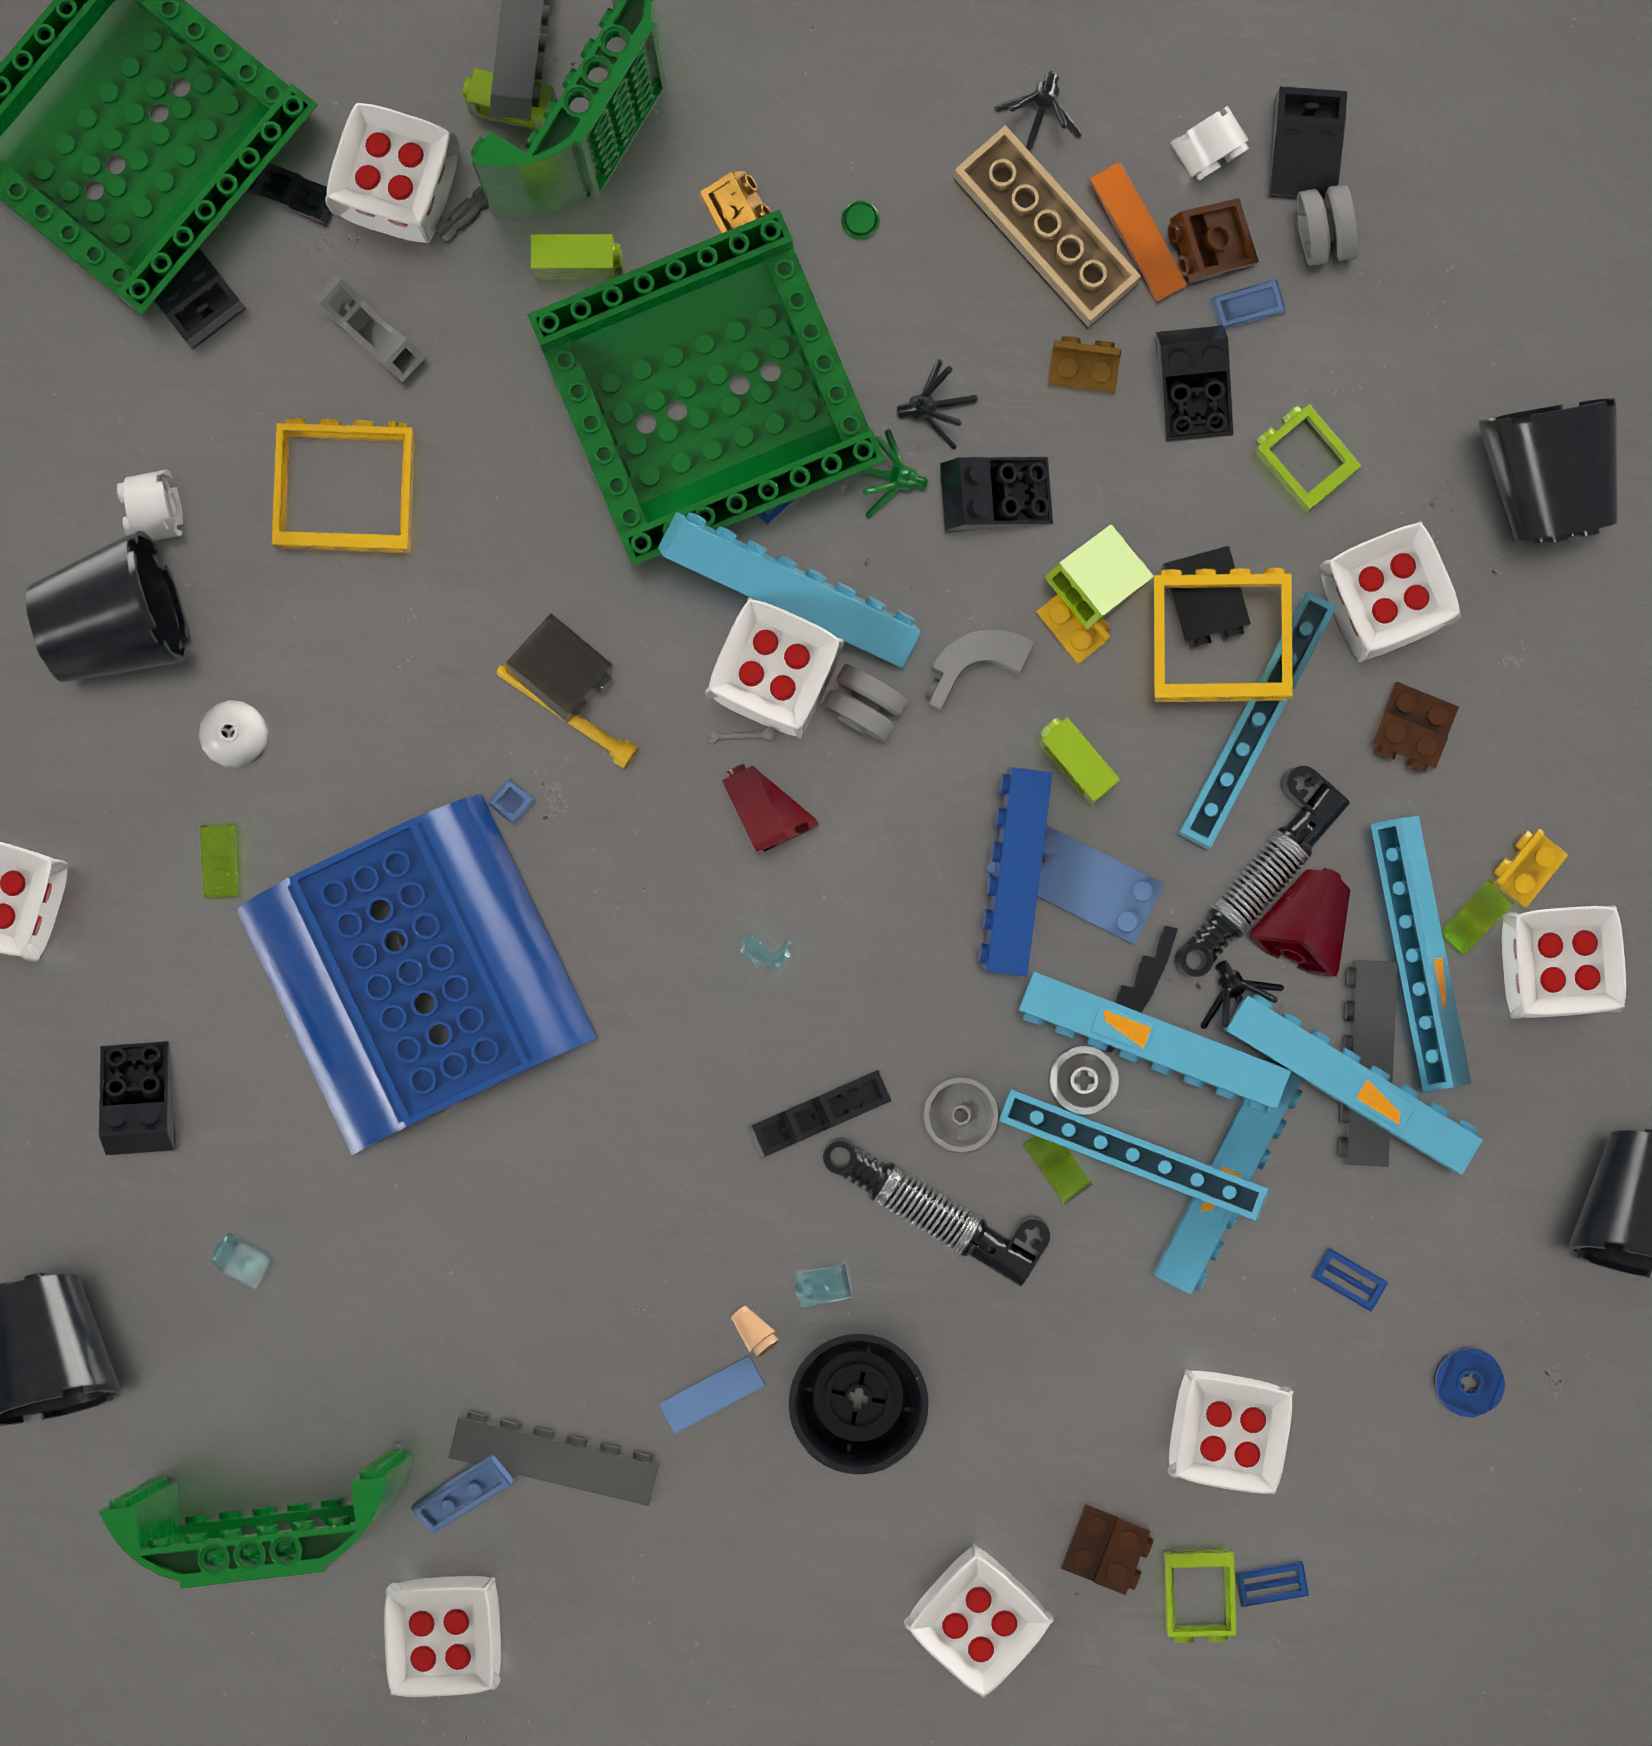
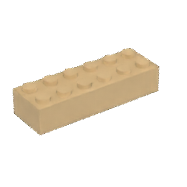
M1006 125L954 170V179L1087 327H1090L1139 283L1141 275Z

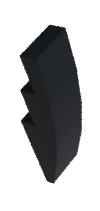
M271 163L267 165L246 191L324 224L331 212L325 203L327 195L326 186L305 179L300 174Z
M1166 925L1162 927L1155 958L1145 955L1141 956L1134 987L1120 985L1116 999L1117 1004L1142 1013L1166 967L1178 928ZM1108 1046L1104 1052L1112 1053L1115 1048Z
M876 1070L753 1124L748 1129L761 1158L891 1102V1099L879 1071Z

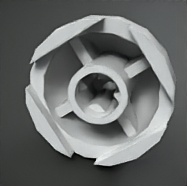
M228 700L216 704L205 713L200 723L199 740L202 750L212 761L223 767L240 768L250 765L261 754L267 744L268 730L264 718L254 707L243 701Z

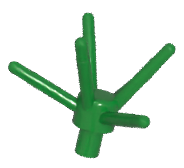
M889 429L885 431L889 446L881 436L876 438L881 449L895 465L891 472L872 467L860 471L889 479V483L867 488L863 491V494L866 496L887 491L866 513L867 518H871L899 489L909 491L913 487L925 490L928 483L926 477L917 475V471L914 468L904 465L893 434Z

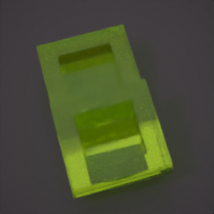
M235 823L201 825L200 841L204 898L239 896Z
M1488 880L1441 929L1442 934L1465 955L1514 903Z
M1034 1136L1023 1144L1064 1204L1093 1185L1066 1147L1038 1136Z

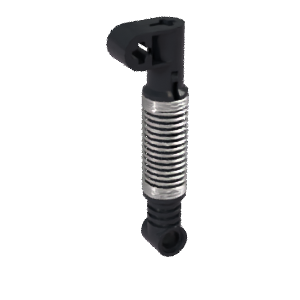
M1298 766L1290 768L1284 773L1281 780L1282 791L1300 808V811L1287 826L1279 827L1273 833V836L1269 838L1270 843H1265L1267 849L1261 847L1263 853L1257 852L1259 858L1253 856L1255 862L1250 861L1252 867L1246 866L1247 871L1242 870L1244 876L1238 875L1240 881L1234 879L1236 885L1230 884L1232 890L1226 889L1228 895L1222 893V897L1225 900L1222 898L1216 900V903L1208 910L1209 917L1206 919L1208 924L1203 923L1201 925L1203 930L1198 929L1195 932L1197 937L1192 936L1186 944L1178 949L1175 954V964L1182 974L1199 977L1210 971L1213 963L1218 958L1216 953L1220 955L1223 953L1221 947L1227 948L1229 946L1227 940L1232 942L1236 938H1241L1247 932L1250 925L1254 924L1253 920L1258 919L1257 915H1261V911H1265V906H1269V901L1273 902V897H1277V892H1281V888H1285V883H1289V879H1293V874H1297L1296 869H1301V865H1304V862L1309 860V857L1312 855V847L1350 804L1349 800L1315 769L1309 766ZM1305 776L1304 785L1307 788L1314 787L1316 783L1320 785V788L1307 803L1303 799L1309 791L1306 789L1297 790L1295 787L1298 782L1295 780V777ZM1192 950L1198 951L1202 957L1201 965L1194 970L1186 962L1187 955Z
M844 1137L835 1138L826 1145L823 1162L830 1172L840 1175L845 1179L850 1176L851 1183L854 1184L855 1181H858L857 1186L859 1188L863 1185L866 1186L864 1191L868 1192L869 1199L880 1206L885 1204V1209L890 1207V1212L895 1211V1216L900 1214V1219L906 1216V1222L911 1220V1225L916 1223V1228L921 1227V1231L926 1230V1235L931 1233L932 1238L937 1236L936 1240L940 1241L942 1239V1244L947 1243V1247L952 1246V1251L955 1250V1252L962 1256H972L1020 1287L1024 1284L1048 1246L1050 1230L1047 1223L1041 1217L1027 1216L1017 1224L1009 1239L989 1228L986 1220L976 1215V1213L970 1212L968 1215V1208L963 1212V1205L957 1208L958 1202L952 1205L953 1199H950L948 1202L946 1201L947 1196H944L942 1199V1192L937 1196V1189L932 1193V1186L926 1189L927 1183H924L923 1186L920 1185L921 1180L916 1183V1176L911 1180V1173L902 1182L901 1180L906 1170L901 1169L892 1162L877 1164L878 1159L876 1157L871 1160L869 1159L871 1154L867 1153L864 1156L862 1154L864 1150L856 1146L851 1140ZM837 1147H843L849 1151L850 1160L845 1164H836L831 1158V1152ZM1036 1226L1039 1228L1038 1232L1041 1238L1039 1240L1033 1238L1030 1242L1031 1247L1037 1250L1035 1255L1013 1242L1017 1238L1025 1243L1027 1241L1025 1230H1033Z

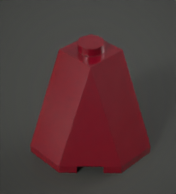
M741 764L726 772L728 778L722 780L757 855L819 827L815 817L754 766L746 769L745 765Z
M1307 869L1256 924L1249 936L1265 953L1277 959L1282 954L1288 960L1299 963L1297 968L1304 972L1337 977L1340 968L1351 889L1342 881L1340 874L1332 869Z

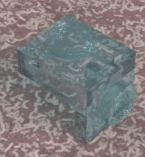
M749 931L739 940L744 946L740 952L754 965L760 961L768 969L773 965L779 969L792 955L788 950L792 943L788 940L774 954Z
M227 1234L226 1238L217 1245L212 1264L221 1272L256 1289L272 1258L239 1241L235 1236Z
M845 1264L815 1269L795 1275V1293L800 1300L802 1308L853 1297Z

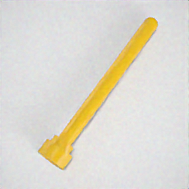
M500 665L497 668V675L610 751L609 756L614 758L613 762L621 768L625 769L635 757L639 747L630 740L624 741L620 738L617 741L510 667Z

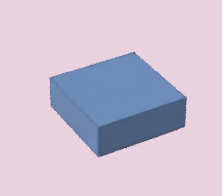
M509 778L490 799L488 804L514 826L536 800Z

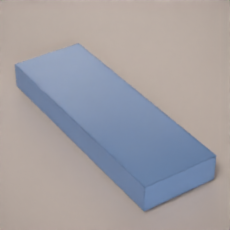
M749 1355L660 1402L659 1405L674 1434L761 1389L765 1384Z
M491 1454L415 1502L411 1510L428 1531L434 1534L511 1486L514 1479L494 1454Z

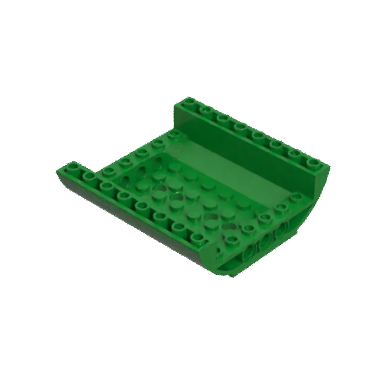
M53 0L0 63V201L103 286L143 315L318 104L294 84H286L185 0ZM179 80H186L190 83L189 92L181 97L174 95L172 91L173 85ZM162 105L167 107L169 114L166 120L154 122L151 119V112L156 106ZM121 157L125 160V168L121 173L112 174L108 171V163L112 158ZM100 183L103 185L104 192L99 199L91 200L87 198L86 190L90 184Z
M612 0L614 10L611 8L606 10L599 23V27L602 30L595 40L590 38L581 52L580 56L584 59L577 70L572 68L566 75L562 83V87L565 88L559 100L553 98L543 115L547 119L540 130L535 128L525 144V147L528 148L527 152L522 151L489 131L485 139L482 137L478 138L470 152V155L473 156L471 162L494 216L514 220L540 219L569 210L590 196L597 199L666 86L663 69L662 39L655 0ZM619 37L626 41L624 49L619 52L610 51L607 48V43L612 38ZM597 67L605 69L608 72L607 77L601 82L591 81L588 75L592 69ZM580 97L587 99L589 106L585 111L577 113L570 109V104L574 99Z
M780 209L527 314L632 566L661 555L658 547L676 512L687 516L688 512L694 513L707 521L705 525L714 530H717L719 526L726 528L886 461L873 429L870 430L796 255L792 236ZM767 364H775L780 368L781 374L775 381H766L761 376L762 368ZM739 376L746 378L750 384L748 391L740 395L733 393L730 389L731 381ZM676 402L684 404L687 408L686 416L681 420L671 419L667 413L671 404ZM645 415L653 417L656 421L655 429L650 433H641L636 427L640 417Z
M404 1449L385 1451L384 1454L373 1460L374 1462L363 1468V1471H359V1475L351 1480L353 1503L342 1504L341 1498L322 1500L321 1507L308 1508L307 1502L288 1504L287 1511L274 1512L273 1506L254 1508L252 1515L240 1516L239 1510L220 1512L218 1519L206 1520L205 1514L186 1516L185 1522L181 1523L177 1482L167 1483V1477L147 1479L141 1485H136L130 1491H125V1494H120V1497H115L114 1500L108 1501L109 1505L99 1510V1514L110 1535L125 1553L138 1564L157 1575L180 1582L181 1589L325 1572L360 1537L388 1513L399 1498L409 1478L414 1455H405ZM311 1517H319L324 1521L325 1525L314 1527V1520L309 1519ZM277 1521H285L290 1525L291 1529L279 1531L278 1524L275 1523ZM243 1525H251L256 1529L257 1533L243 1535L241 1527Z

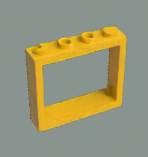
M303 418L286 419L285 423H276L272 545L278 549L411 553L415 431L413 428L407 427V423H397L396 421H388L387 427L373 426V421L354 420L353 425H340V421L336 419H320L319 424H306V419ZM290 438L403 442L399 535L288 532L287 507Z
M1239 568L1231 569L1230 574H1216L1214 569H1199L1195 571L1196 575H1182L1181 570L1170 569L1162 570L1161 575H1154L1155 702L1293 701L1292 573L1285 574V569L1268 568L1264 569V574H1250V569ZM1281 586L1282 683L1165 684V588Z

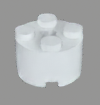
M1228 106L1186 131V134L1170 142L1190 176L1196 175L1199 181L1221 167L1218 161L1223 157L1228 163L1249 149L1246 144L1249 139Z
M167 469L126 477L123 483L117 484L118 498L121 503L125 504L127 515L123 517V527L126 536L137 531H143L153 541L182 535L183 531L177 529L178 525H183L181 501L177 487L170 488L167 479H172L173 477Z
M1079 1046L1066 1050L1056 1058L1049 1072V1088L1054 1100L1062 1108L1075 1114L1087 1115L1101 1111L1109 1105L1118 1090L1119 1076L1115 1064L1107 1054L1095 1047ZM1082 1070L1086 1071V1075L1093 1079L1092 1084L1086 1085V1090H1081L1080 1084H1075L1074 1078L1080 1076Z

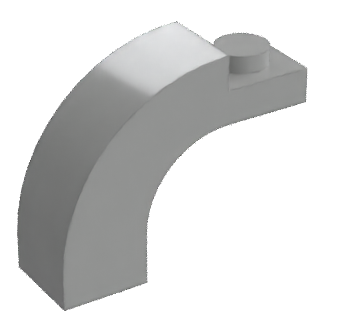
M336 273L313 297L348 335L401 382H404L425 359L424 355L407 338L376 313Z
M1000 629L979 630L956 639L940 653L931 667V670L942 675V678L939 680L934 677L925 695L931 698L928 706L941 712L959 675L973 665L991 663L1019 675L1035 642L1017 633Z

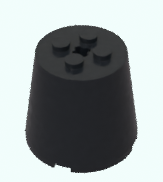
M1615 398L1581 401L1578 407L1563 409L1561 404L1489 418L1488 421L1487 419L1478 421L1515 540L1534 539V543L1560 542L1568 540V537L1596 535L1600 533L1599 528L1617 524V416Z
M137 531L28 586L26 591L27 616L39 656L58 681L69 682L175 664L187 658L188 651L185 647L182 648V642L188 640V631L180 597L168 566L160 567L154 555L158 553V547L145 532Z
M1645 1129L1644 1132L1614 1131L1611 1132L1568 1250L1570 1253L1576 1254L1578 1250L1577 1258L1586 1262L1650 1278L1652 1272V1130Z
M36 1273L25 1276L24 1280L0 1284V1426L24 1423V1416L41 1414V1419L46 1420L77 1413L113 1400V1396L121 1395L119 1383L78 1275L56 1274L45 1276V1273Z
M847 1334L835 1337L819 1345L801 1363L790 1388L789 1415L793 1430L800 1443L818 1462L843 1473L870 1474L887 1469L897 1463L917 1444L927 1421L928 1392L925 1380L917 1364L898 1345L875 1335ZM856 1388L863 1389V1395L868 1396L867 1402L862 1401L861 1406H855L853 1399L848 1397L850 1392L855 1393Z

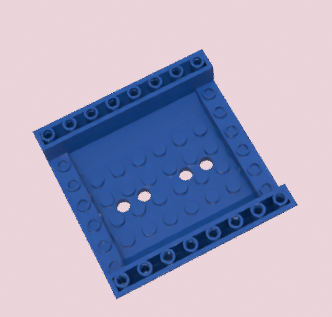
M482 794L457 800L407 820L288 877L248 900L236 910L351 1155L382 1142L383 1139L558 1055L568 1053L597 1039L595 1031ZM378 900H384L390 906V913L384 920H376L371 914V907ZM393 931H399L405 938V944L399 951H391L386 946V937ZM423 993L431 995L434 999L433 1009L426 1014L420 1013L415 1007L416 998ZM439 1024L444 1025L449 1031V1038L442 1045H437L430 1039L431 1029Z

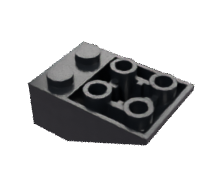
M1279 87L1275 101L1269 195L1297 197L1300 191L1316 189L1322 198L1325 199L1327 189L1330 186L1339 184L1347 91Z
M200 248L196 250L154 300L191 348L245 308Z
M1224 326L1156 332L1166 441L1233 435L1229 343Z
M958 457L940 463L945 530H983L1053 524L1048 457Z
M168 1041L100 1046L99 1139L106 1155L174 1150V1112Z

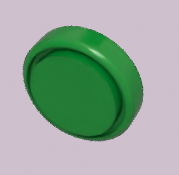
M863 200L854 201L847 205L842 213V228L853 239H868L879 228V212L870 202Z

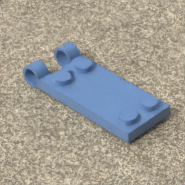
M1046 825L1042 855L1045 861L1041 865L1037 897L1135 945L1164 883ZM990 860L985 871L994 875L996 862H991Z

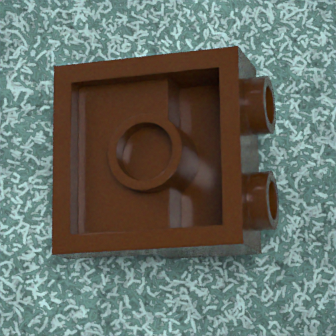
M1239 198L1181 211L1170 218L1171 224L1168 226V235L1172 243L1178 244L1181 254L1178 258V268L1182 275H1187L1189 283L1217 277L1225 272L1254 266L1259 262Z
M1396 681L1370 745L1377 748L1376 754L1387 759L1394 760L1398 756L1408 760L1407 766L1419 772L1426 773L1427 769L1434 770L1448 740L1447 736L1459 706Z
M1085 1504L1060 1568L1126 1595L1128 1588L1135 1590L1141 1575V1571L1137 1570L1136 1567L1141 1556L1148 1557L1154 1539L1148 1537L1150 1533L1149 1528Z

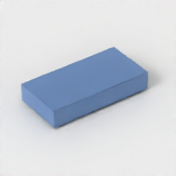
M1277 279L1211 298L1218 325H1223L1225 330L1286 312Z

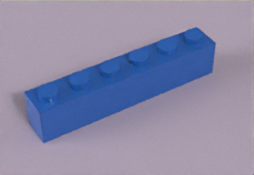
M1010 767L1007 769V774L1002 773L999 793L1004 794L1003 808H997L995 817V828H1000L998 842H993L991 850V862H996L994 876L989 875L986 891L987 896H991L990 910H984L982 929L987 930L986 944H980L978 963L983 964L982 971L1027 977L1052 772Z

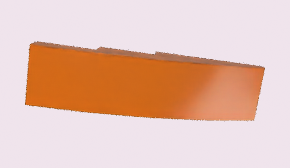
M1116 162L1090 177L1089 180L1118 237L1123 240L1136 268L1141 271L1154 299L1160 301L1187 286L1164 239L1120 162Z

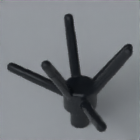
M1049 71L1046 74L1044 81L1037 84L1036 90L1033 93L994 107L995 111L1009 108L1010 112H1014L1032 101L1038 106L1026 145L1028 150L1033 148L1045 109H1054L1061 128L1065 129L1068 126L1076 137H1081L1082 135L1081 131L1058 102L1057 98L1060 90L1057 83L1059 76L1054 71Z
M938 359L929 375L922 394L912 396L909 399V403L898 405L897 413L900 418L913 416L915 419L925 418L950 448L956 449V443L936 420L960 426L962 422L960 419L935 412L936 408L976 402L978 396L971 395L934 401L931 394L953 370L951 366H947L938 375L943 363L942 360Z
M1228 961L1219 962L1216 965V969L1221 976L1218 983L1222 991L1201 1023V1028L1206 1029L1222 1003V1026L1227 1027L1229 1023L1230 998H1235L1239 1005L1245 990L1256 993L1272 1003H1276L1277 997L1264 990L1283 991L1284 986L1281 984L1244 980L1239 971L1232 970Z

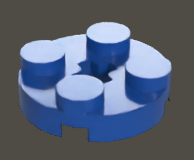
M1474 1348L1455 1350L1441 1362L1435 1376L1436 1393L1445 1407L1453 1413L1463 1417H1476L1491 1411L1499 1404L1505 1390V1379L1500 1366L1490 1354ZM1470 1373L1476 1374L1475 1380L1479 1382L1478 1388H1471L1469 1392H1465V1385L1461 1383L1462 1377H1468Z

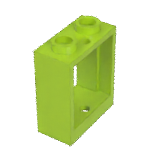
M474 67L472 77L466 76L462 96H465V103L468 104L472 115L540 130L547 119L543 116L546 108L553 98L557 99L553 86L535 82L534 86L541 87L539 107H532L531 120L489 116L493 72Z
M1310 404L1302 410L1297 405L1282 418L1286 423L1277 431L1271 427L1257 439L1260 445L1254 451L1306 514L1361 467V464ZM1305 419L1344 463L1308 494L1270 450Z
M1068 717L1062 722L1055 718L1041 730L1040 734L1043 738L1039 742L1040 747L1090 806L1120 781L1119 777Z
M1231 1549L1163 1551L1165 1634L1167 1637H1174V1643L1194 1642V1637L1208 1636V1642H1227L1228 1636H1237L1234 1552ZM1223 1567L1225 1623L1175 1625L1174 1568Z

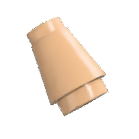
M747 1306L739 1309L730 1318L734 1322L749 1353L754 1352L758 1358L772 1349L779 1341L775 1336L776 1331Z

